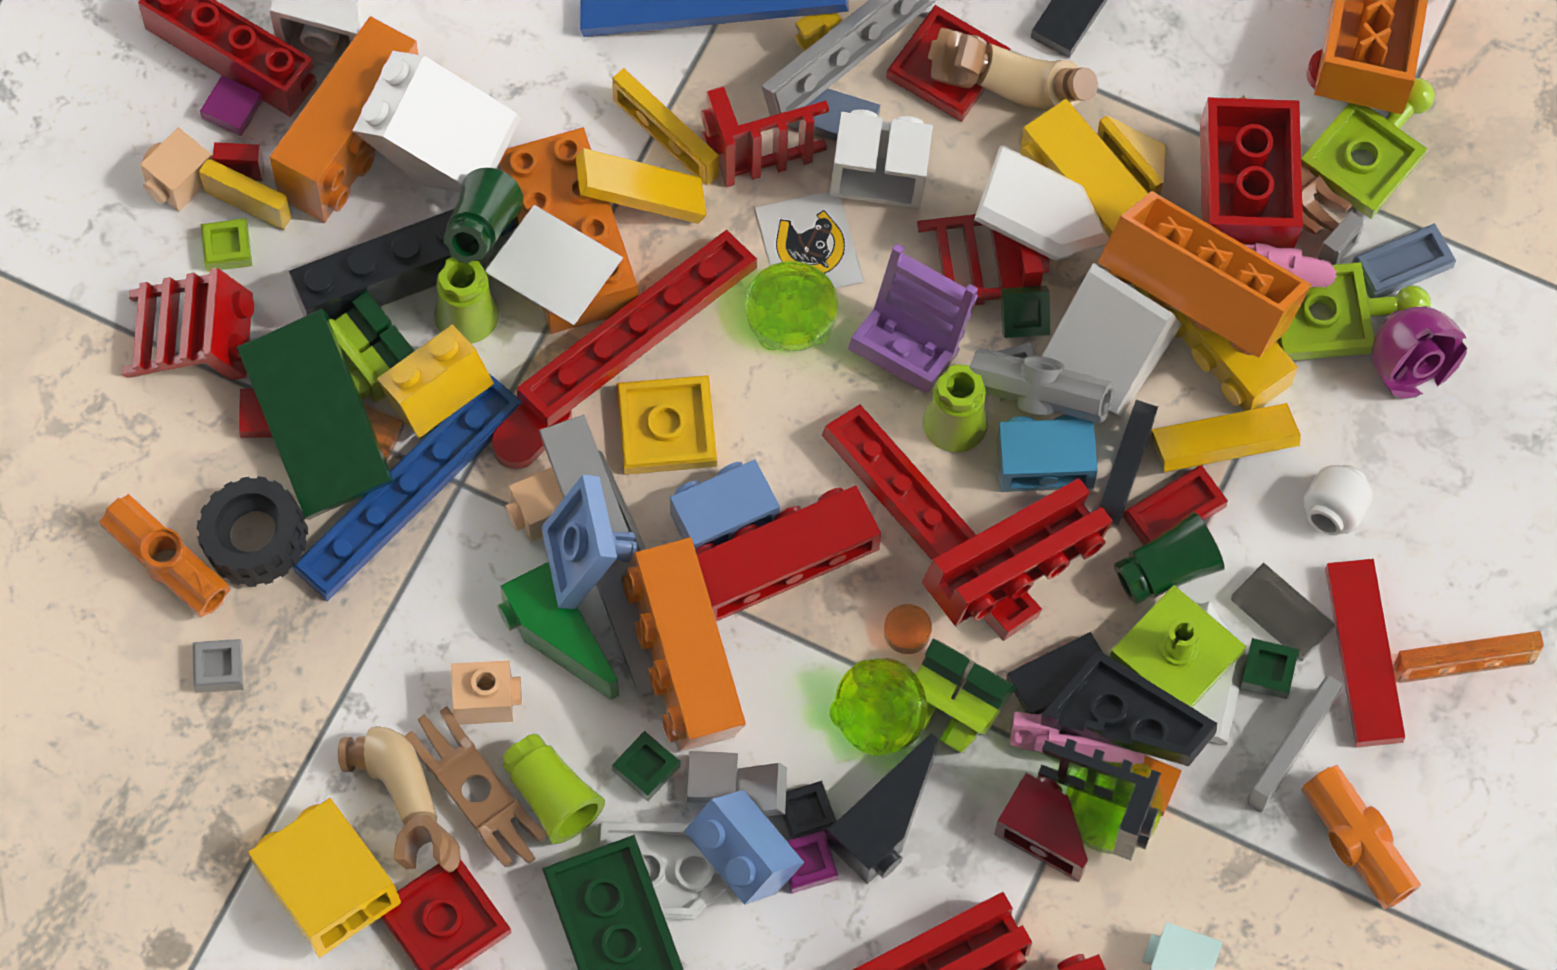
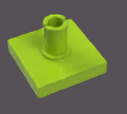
M1173 585L1111 650L1110 657L1193 708L1244 654L1247 646L1179 588Z

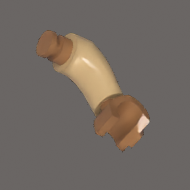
M940 29L937 40H932L928 58L932 61L931 78L936 81L962 88H971L977 83L1005 99L1046 112L1065 99L1075 107L1080 101L1092 99L1098 89L1097 76L1090 68H1079L1073 61H1048L1027 57L993 44L987 45L983 38L976 35L963 34L950 29Z
M381 726L371 727L368 729L366 736H358L355 741L352 737H342L338 744V763L340 769L343 772H353L356 767L358 771H367L371 779L383 781L405 825L397 835L394 860L405 869H416L418 850L424 844L432 842L433 858L449 873L453 872L459 866L461 858L460 846L456 839L436 822L437 814L422 766L414 747L407 738L391 728Z

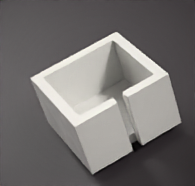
M853 110L851 113L841 112L829 196L919 209L927 175L933 125L923 124L922 120L911 116H901L897 119H892L891 122L882 121V117H878L876 113L868 110Z

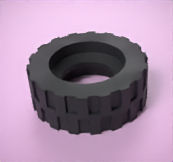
M257 476V478L243 477L239 481L233 483L230 481L223 485L224 488L218 492L215 491L210 496V501L207 505L204 504L200 511L202 514L201 518L197 520L196 529L199 531L197 539L203 550L202 552L221 577L224 579L225 577L228 578L231 583L236 585L246 584L247 587H256L257 584L264 583L267 585L273 583V580L280 576L284 577L289 573L288 570L293 565L296 566L301 559L300 555L307 546L306 535H308V526L304 521L306 518L288 489L285 490L279 482L275 480L271 482L266 477ZM252 511L267 513L273 518L275 523V532L271 541L263 548L253 552H244L234 547L230 539V533L235 521Z

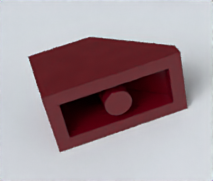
M1025 773L998 818L994 835L1075 881L1080 882L1088 859L1069 796L1062 793V787L1054 780L1046 776H1037L1035 778Z

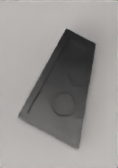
M1098 649L1041 716V725L1188 767L1217 731V722Z

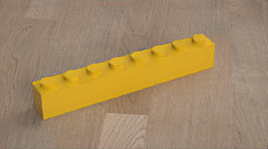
M1067 99L1023 127L1020 144L1021 155L1082 185L1109 238L1120 216L1148 194ZM1134 285L1135 290L1151 299L1148 292ZM1162 306L1173 313L1182 323L1175 337H1182L1192 349L1191 353L1197 365L1205 372L1211 371L1221 383V390L1224 396L1232 405H1240L1244 411L1258 409L1292 386L1298 367L1277 342L1260 358L1254 355H1246L1235 350L1230 345L1229 340L1216 332L1205 331L1196 327L1190 322L1187 315L1177 309Z

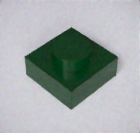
M1047 285L1001 288L1002 334L1004 338L1050 335V291Z
M1252 638L1240 688L1287 699L1290 693L1299 649Z
M644 730L612 764V771L649 801L681 767V762Z

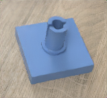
M582 475L542 525L558 608L576 609L615 560L629 563L634 553L637 552V542H633L636 538L633 532H615L611 530L600 476Z

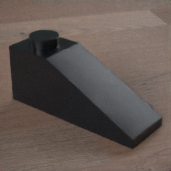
M933 733L928 735L828 829L827 842L829 847L866 884L871 882L877 875L882 879L887 877L903 859L900 853L905 845L937 752L939 739Z

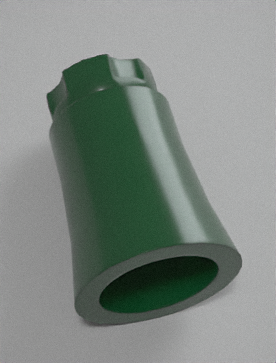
M482 167L471 171L464 178L459 199L447 223L443 241L449 248L450 256L457 261L469 264L473 260H482L493 249L506 226L520 213L523 207V193L518 183L509 174L496 168Z
M1194 511L1152 541L1129 552V557L1114 564L1115 573L1124 592L1135 605L1149 597L1154 599L1166 593L1173 585L1179 587L1195 579L1225 569L1222 555L1211 532L1201 517Z

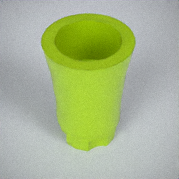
M453 257L447 259L445 267L439 272L437 278L438 301L434 314L436 326L442 332L453 324L471 344L479 342L494 331L499 319L498 305L490 292L487 274L479 261H471L469 264L457 261Z
M957 364L950 366L948 371L939 377L934 386L932 400L924 412L923 428L926 436L936 447L944 451H968L977 446L987 432L988 419L984 405L986 396L985 386L981 375L974 373L968 365Z
M538 734L527 735L521 741L514 743L504 754V762L502 764L504 769L510 774L511 782L523 795L538 817L551 843L561 844L571 840L587 829L601 814L605 806V799L588 786L563 761L555 749L550 745H546Z

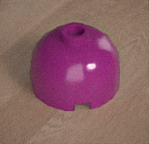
M1418 306L1395 311L1386 317L1374 339L1372 347L1373 364L1382 382L1392 395L1402 399L1415 398L1423 394L1416 388L1417 386L1434 378L1438 387L1459 368L1467 353V347L1462 341L1467 338L1464 332L1448 315L1434 308Z

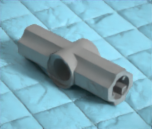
M980 348L975 352L969 366L974 373L981 375L986 394L1016 401V406L1028 413L1051 415L1059 412L1076 418L1102 423L1106 419L1109 408L1112 405L1114 389L1112 388L1111 381L1065 370L1064 364L1053 358L1030 356L1022 359Z

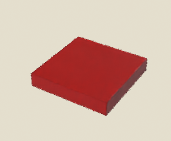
M934 5L887 69L886 78L963 122L986 88L977 83L971 88L956 87L931 78L932 61L928 58L932 40H937L940 29L945 28L981 37L987 42V45L993 44L1009 51L1011 48Z
M461 859L459 866L453 872L449 873L438 863L398 890L397 893L401 904L380 917L416 970H459L512 934L510 926Z

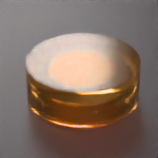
M902 604L893 608L888 613L884 623V638L894 651L901 654H914L924 649L930 641L932 622L924 609L913 604Z

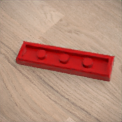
M1374 558L1327 563L1325 573L1355 747L1403 743L1406 737Z

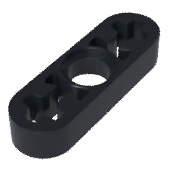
M1137 399L1129 417L1100 507L1113 520L1111 526L1119 528L1158 410V406Z

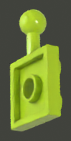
M1415 78L1403 115L1390 112L1384 118L1370 107L1349 103L1301 157V163L1316 177L1320 175L1331 191L1349 201L1353 207L1372 219L1424 159L1428 148L1400 128L1413 114H1421L1431 108L1435 99L1432 85L1424 79ZM1356 150H1366L1373 155L1375 162L1368 166L1359 165L1352 159L1351 153Z
M1361 262L1332 265L1334 270L1337 271L1335 273L1337 276L1334 279L1335 282H1332V286L1328 285L1327 288H1320V286H1316V288L1310 287L1291 325L1278 339V343L1292 361L1372 354L1375 338L1371 317L1390 315L1395 311H1402L1411 307H1431V299L1425 289L1415 285L1402 288L1395 297L1367 298ZM1316 303L1326 304L1332 309L1334 317L1325 321L1318 320L1311 315L1309 307Z

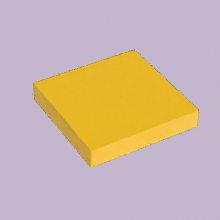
M709 375L616 383L624 475L717 467Z

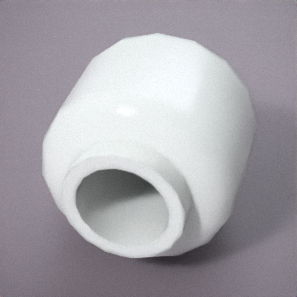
M1330 465L1319 471L1305 494L1303 505L1309 523L1319 532L1330 536L1348 534L1354 531L1360 524L1373 501L1371 486L1366 481L1365 475L1356 467L1351 465Z

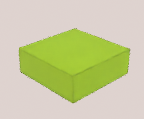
M246 218L200 224L204 262L207 272L214 268L227 270L253 266Z

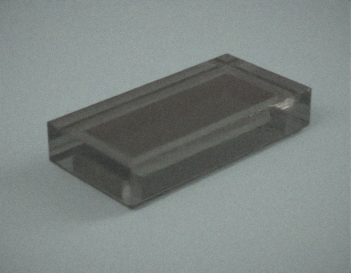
M1264 562L1232 594L1230 599L1283 646L1299 649L1297 658L1301 662L1326 638L1335 626L1334 622Z

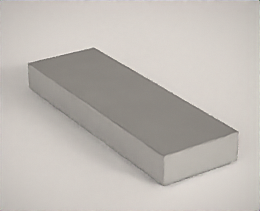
M1331 675L1325 676L1253 784L1247 798V804L1262 813L1336 702L1344 685L1342 682Z

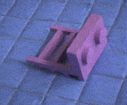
M896 244L891 251L874 309L851 337L848 349L928 394L959 353L960 348L958 346L965 335V325L972 315L970 310L977 300L978 295L976 293L978 288L971 284L967 288L959 285L903 253L905 247Z

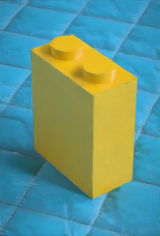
M328 798L321 804L309 806L300 813L297 820L279 832L275 831L265 835L258 841L256 847L248 851L257 873L318 958L401 904L394 883L331 798Z

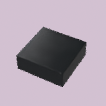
M822 780L786 792L785 814H781L790 840L823 830L824 833H827L828 829L836 822Z

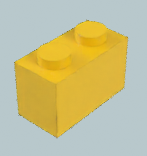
M453 324L377 378L395 413L418 438L494 384L476 348Z

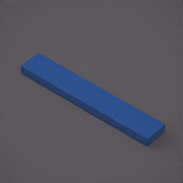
M580 0V31L583 37L849 12L848 0Z
M491 374L489 375L494 382L491 387L435 426L390 470L394 479L393 483L364 495L301 557L296 566H292L293 571L327 602L492 441L496 429L523 403Z

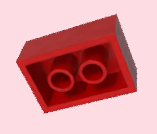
M1208 97L1200 119L1202 221L1242 244L1260 243L1275 248H1295L1303 229L1299 100Z

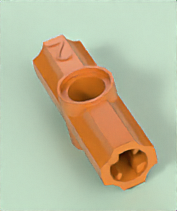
M129 494L122 498L118 497L106 508L104 516L99 521L100 526L146 567L148 574L153 580L164 584L200 618L212 614L223 604L226 595L230 592V586L183 544L182 538L177 532L163 526ZM168 549L176 552L169 561L157 562L154 560L157 553L162 550Z
M1338 765L1324 769L1303 785L1301 791L1328 828V837L1336 854L1345 865L1350 868H1356L1384 910L1397 905L1419 889L1421 883L1393 845L1394 838L1388 823L1377 809L1365 805Z

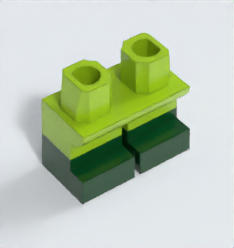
M368 291L352 301V309L337 320L329 319L361 400L369 396L376 403L386 397L377 378L415 350L395 325L392 326L391 320Z
M933 638L924 654L925 658L919 670L906 688V690L911 692V695L906 702L902 718L922 730H926L935 713L940 709L953 717L940 740L955 750L964 753L976 740L979 733L983 735L988 733L1017 686L982 665L977 664L940 640Z

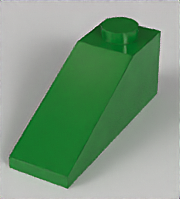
M549 562L500 585L502 603L498 604L497 608L509 631L517 628L525 643L610 700L619 696L618 679L578 607L576 609L558 608Z

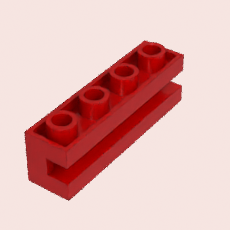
M139 0L138 2L146 30L218 74L262 93L264 102L290 118L317 85L316 76L310 73L314 67L311 57L216 0Z
M1078 478L934 558L921 583L954 626L970 618L974 621H979L990 614L999 601L1006 597H1009L1010 600H1016L1024 595L1036 580L1043 576L1047 580L1053 579L1069 566L1071 560L1080 555L1083 559H1087L1096 554L1105 545L1106 541L1103 538L1113 520L1102 507L1090 513L1084 505L1090 491Z
M857 485L843 490L841 487L831 489L818 498V502L802 509L800 506L790 507L779 513L775 517V521L759 528L757 525L746 526L737 531L732 536V539L717 546L710 543L695 549L716 622L880 550L881 531Z
M1001 892L853 970H1018L1027 962L1025 957L1030 953L1032 940L1023 925L1017 926L1011 915L1013 907L1005 893Z

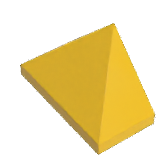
M1108 115L1100 119L1097 135L1147 193L1153 191L1161 195L1164 182L1166 145Z

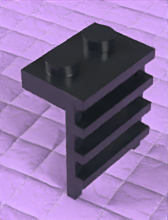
M1067 738L1063 747L1045 740L1042 752L1060 758L1058 770L1041 764L1038 776H1046L1056 783L1126 808L1118 830L1113 854L1131 861L1136 847L1145 850L1159 809L1151 806L1155 798L1161 773L1152 770L1149 778L1131 772L1133 765L1131 761L1124 759L1121 768L1103 762L1104 751L1095 749L1093 757L1075 751L1077 741ZM1073 764L1088 769L1086 781L1069 775ZM1100 774L1116 779L1114 791L1097 785Z

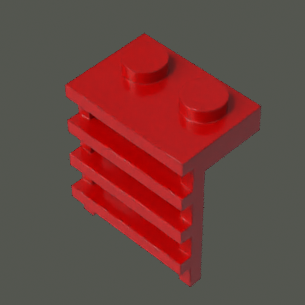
M723 86L707 91V109L701 110V118L705 131L701 132V138L719 155L721 175L725 186L730 187L735 185V176L750 173L752 180L761 178V169L775 165L779 173L787 170V161L801 158L804 165L812 163L813 154L827 150L825 139L814 141L815 120L813 117L829 113V106L826 100L738 125L726 89ZM799 121L798 146L788 149L787 124ZM773 129V153L761 156V132Z
M976 214L917 221L918 233L935 231L942 275L954 282L947 229L962 228L971 284L978 288L975 306L984 305L985 301L1001 299V288L1041 286L1043 274L1050 272L1049 257L990 228L1000 287L984 289L974 226H983V224L974 220Z
M219 268L210 269L209 274L198 276L194 272L186 274V279L177 281L171 277L163 278L162 284L151 285L148 282L139 283V288L129 290V299L133 302L138 301L133 360L132 364L122 366L123 376L129 378L206 363L231 381L247 378V371L237 347L250 341L251 316L254 313L253 293ZM185 292L179 355L175 356L180 293ZM157 297H161L156 360H151Z

